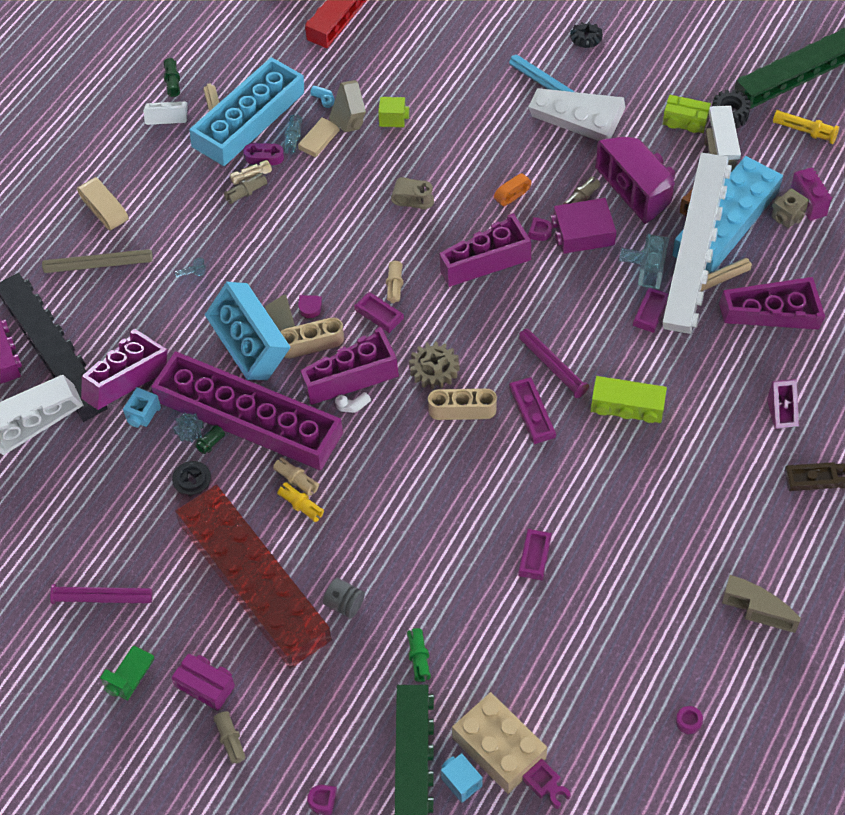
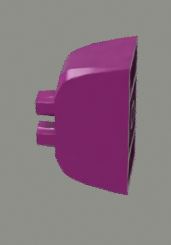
M616 137L598 141L595 168L642 222L647 224L671 203L675 187V170L671 166L665 167L662 156L659 153L653 154L640 139Z

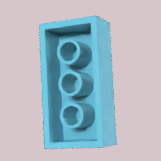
M226 281L205 313V316L247 380H268L291 347L247 283Z

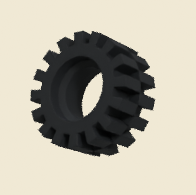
M725 90V93L721 91L718 95L714 96L712 107L731 106V108L737 110L732 112L735 128L737 129L740 128V125H745L751 107L750 100H747L748 97L746 95L742 97L743 93L740 91L736 94V90H732V93H729V90Z

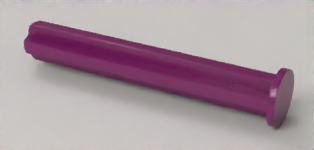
M526 328L519 333V339L573 392L575 398H580L587 392L589 384L583 383L529 329Z
M52 584L50 589L51 604L56 602L151 603L153 600V591L150 588L57 587L56 584Z

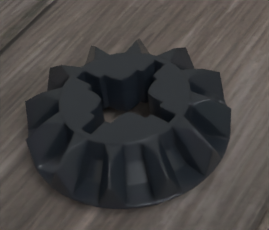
M589 21L587 24L581 22L579 25H574L570 38L579 47L591 48L597 46L602 41L603 34L602 29L598 28L597 24L591 25ZM585 32H589V34L585 38Z
M188 461L176 468L172 476L174 488L181 495L186 494L189 497L193 494L201 495V492L204 489H208L209 483L212 481L208 467L198 461ZM188 473H190V475L193 476V478H196V484H192L189 481Z

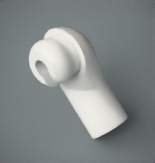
M363 392L354 400H348L344 395H339L335 399L336 408L339 411L350 413L358 412L371 402V398L366 392Z

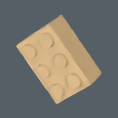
M491 692L452 726V738L507 794L523 781L522 776L539 760L546 759L547 746Z

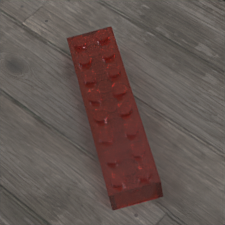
M217 484L175 511L179 525L289 669L332 641L330 627Z

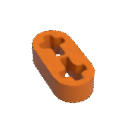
M520 173L501 185L496 190L494 199L501 206H506L525 194L530 189L532 181L525 174Z

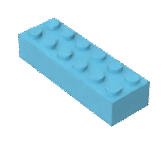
M271 57L189 129L191 147L225 166L304 94V75Z
M745 156L731 172L730 178L725 179L724 186H727L725 200L721 199L719 206L723 207L720 221L716 220L715 228H718L716 242L712 241L710 249H713L712 261L706 264L705 270L711 273L718 268L780 191L783 179L782 174ZM683 230L675 238L672 256L676 258L678 256Z

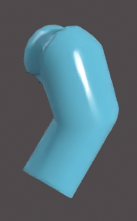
M315 85L311 88V95L320 98L324 107L330 108L333 106L335 98L331 90Z

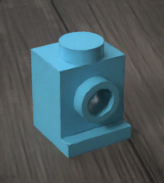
M137 387L124 406L123 411L127 422L131 426L136 428L140 425L147 427L156 411L161 409L156 394Z

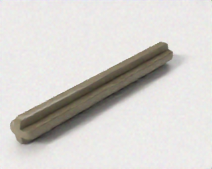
M151 249L49 259L42 261V268L44 273L148 263L153 261V253Z

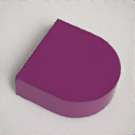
M533 217L528 237L537 241L548 240L552 236V224L548 220Z
M299 295V313L305 318L317 317L322 309V296Z
M328 785L314 786L307 796L310 809L317 814L332 815L337 787Z

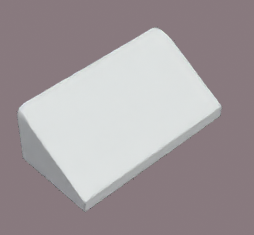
M186 101L147 103L143 110L145 124L185 123L187 121L188 104Z

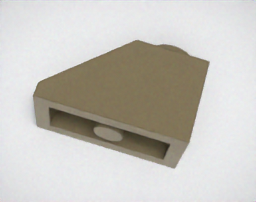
M356 80L340 83L329 120L345 133L359 130L366 113L359 84Z

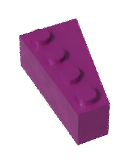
M511 213L503 222L497 221L491 224V228L485 232L479 231L473 234V238L467 242L461 241L439 253L441 274L448 286L451 287L532 260L531 240L515 214Z
M382 327L375 329V333L369 337L364 335L357 339L356 344L348 348L345 346L337 350L336 355L330 358L324 357L300 370L303 388L310 405L399 377L396 355Z
M133 329L130 332V337L127 339L123 338L119 342V347L114 351L110 350L103 361H98L82 376L81 399L99 410L137 387L158 377L167 364L168 349L138 330Z

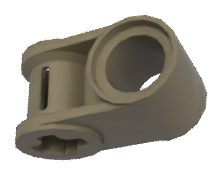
M400 177L396 180L391 201L398 206L429 209L434 204L433 186L428 181Z

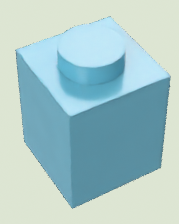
M462 753L456 758L454 756L449 758L442 765L441 779L461 803L482 787L483 777Z

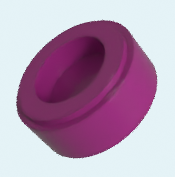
M685 706L678 711L676 725L681 732L695 734L701 729L703 715L699 709L693 706Z

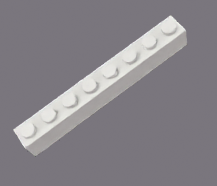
M701 153L663 319V327L666 330L691 334L692 328L697 327L699 314L696 313L697 305H702L704 292L700 291L702 284L707 283L709 271L705 270L706 264L711 263L713 249H710L712 241L716 242L718 228H715L716 220L720 221L723 207H719L721 199L725 200L727 186H724L725 179H729L731 175L732 165H728L727 156Z

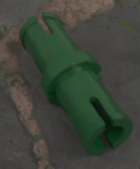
M167 58L163 62L165 68L163 77L167 85V94L170 97H177L180 94V74L177 72V61H174L173 58Z

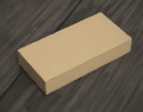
M322 117L298 144L299 150L316 158L340 131V128Z

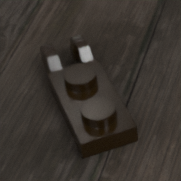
M844 463L787 465L784 470L789 491L845 488V477H838V475H845Z

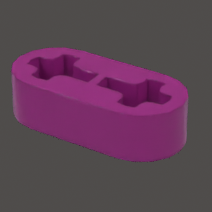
M250 143L243 149L245 161L252 165H260L259 162L268 160L270 165H278L284 160L283 148L279 144Z

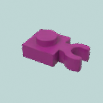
M543 759L539 760L522 776V780L540 799L547 794L550 797L551 805L556 809H559L561 803L556 799L557 795H563L567 800L571 797V793L566 787L557 785L561 777Z

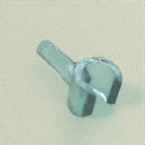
M196 258L193 261V266L175 271L176 277L188 273H194L198 276L203 275L206 271L204 259Z

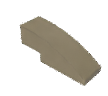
M729 575L722 600L723 604L747 610L746 620L796 633L801 618L787 604L764 588L745 579Z

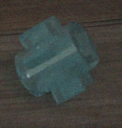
M185 412L180 418L175 419L177 426H174L173 429L175 435H179L181 442L186 440L192 443L193 440L202 437L200 429H203L204 425L202 420H198L196 413L192 415Z

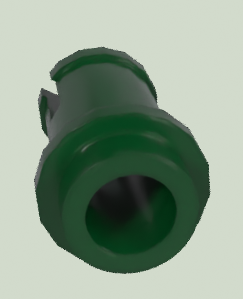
M214 425L203 437L197 438L195 447L202 454L210 453L212 447L225 437V432L218 425Z

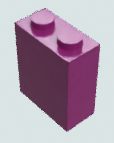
M606 198L554 206V214L550 216V222L553 229L556 228L557 246L561 245L563 254L615 245L616 229Z

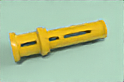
M776 110L773 118V123L809 133L812 138L816 139L818 137L829 141L830 144H834L840 128L837 125L833 127L824 124L821 120L814 122L780 110Z

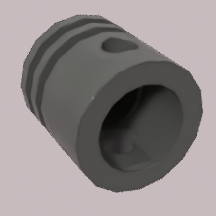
M335 578L324 595L323 604L351 619L360 609L365 592L340 578Z

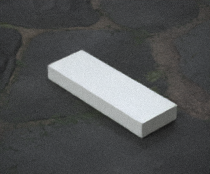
M731 106L710 107L709 116L717 155L727 156L728 160L740 159L741 152Z

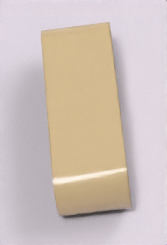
M97 177L77 187L81 199L109 231L129 220L123 206Z
M327 318L280 331L291 347L284 356L285 358H295L335 348L344 342L343 323L338 318Z
M438 389L432 391L428 396V412L435 420L490 419L496 414L497 396L491 389Z

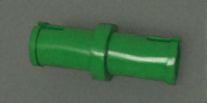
M414 628L412 629L413 635L410 630L407 632L410 647L408 656L413 664L414 680L425 682V676L427 680L431 678L427 660L429 658V651L425 648L423 630Z

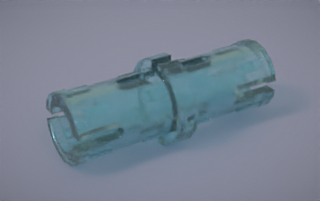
M291 115L288 128L285 129L283 151L287 154L290 147V154L296 152L297 142L301 138L300 128L303 119L299 115H297L296 121H294L295 115Z

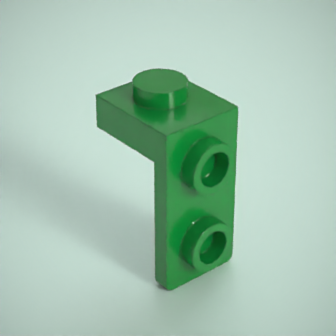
M132 646L115 673L105 669L100 679L105 687L104 690L113 697L119 696L128 701L153 663L154 655L136 646Z

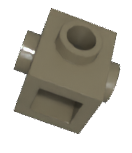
M791 188L782 197L778 196L772 204L773 212L771 217L789 229L795 223L798 224L802 221L809 200Z

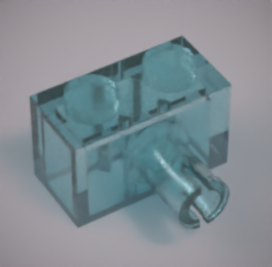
M647 234L645 247L642 251L621 247L619 262L639 264V286L660 289L669 237Z

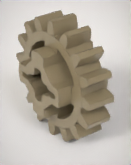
M436 341L433 346H430L427 342L424 349L418 346L417 353L412 352L411 360H409L410 375L414 376L415 383L422 381L423 388L429 384L432 390H434L435 385H439L442 389L443 383L446 382L451 385L452 378H457V371L460 369L459 356L454 355L453 348L447 350V344L445 343L440 347Z

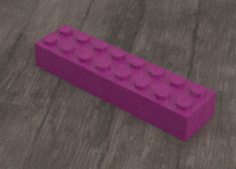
M176 351L151 386L153 394L158 396L160 404L212 426L218 425L224 431L320 471L343 435L341 418Z

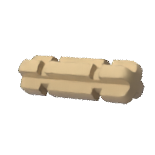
M265 160L259 162L260 165L254 164L243 168L241 172H232L230 174L232 183L237 185L240 181L248 180L260 172L263 174L270 173L272 169L269 161Z

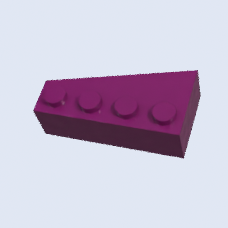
M813 277L723 290L719 301L724 323L819 330L825 319Z

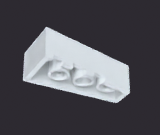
M537 88L529 105V110L532 117L600 141L612 138L625 110L624 97Z
M60 375L1 401L0 453L2 455L7 454L84 406L74 384L64 375Z

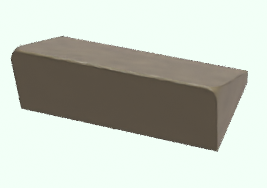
M286 294L265 306L266 312L279 331L295 326Z

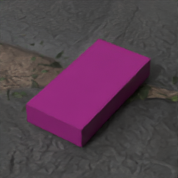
M649 287L635 316L633 326L654 333L666 308L669 294Z
M368 292L354 305L355 311L379 327H382L388 333L404 319L403 313L371 292Z
M527 529L518 576L543 581L552 533Z

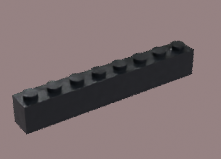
M18 272L1 281L0 299L53 378L64 375L74 384L81 399L82 376L87 372L84 368L86 364L81 355L76 356L74 354L75 348L69 339L65 340L63 338L65 334L59 324L55 325L52 322L54 321L53 315L48 308L44 310L42 307L44 303L38 293L33 294L32 291L34 289L28 279L24 280ZM81 399L84 406L77 409L76 412L84 423L107 410L108 407L106 405L97 410Z

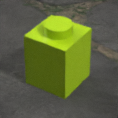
M380 97L379 127H405V119H409V106H406L405 97Z

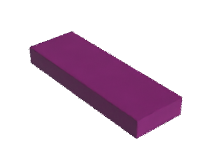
M532 377L509 383V389L533 445L556 438V432Z

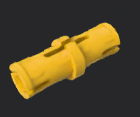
M288 482L282 484L285 489L280 486L277 494L291 503L293 509L303 512L314 522L319 520L316 517L317 515L320 518L322 517L324 509L312 502L306 493H300Z

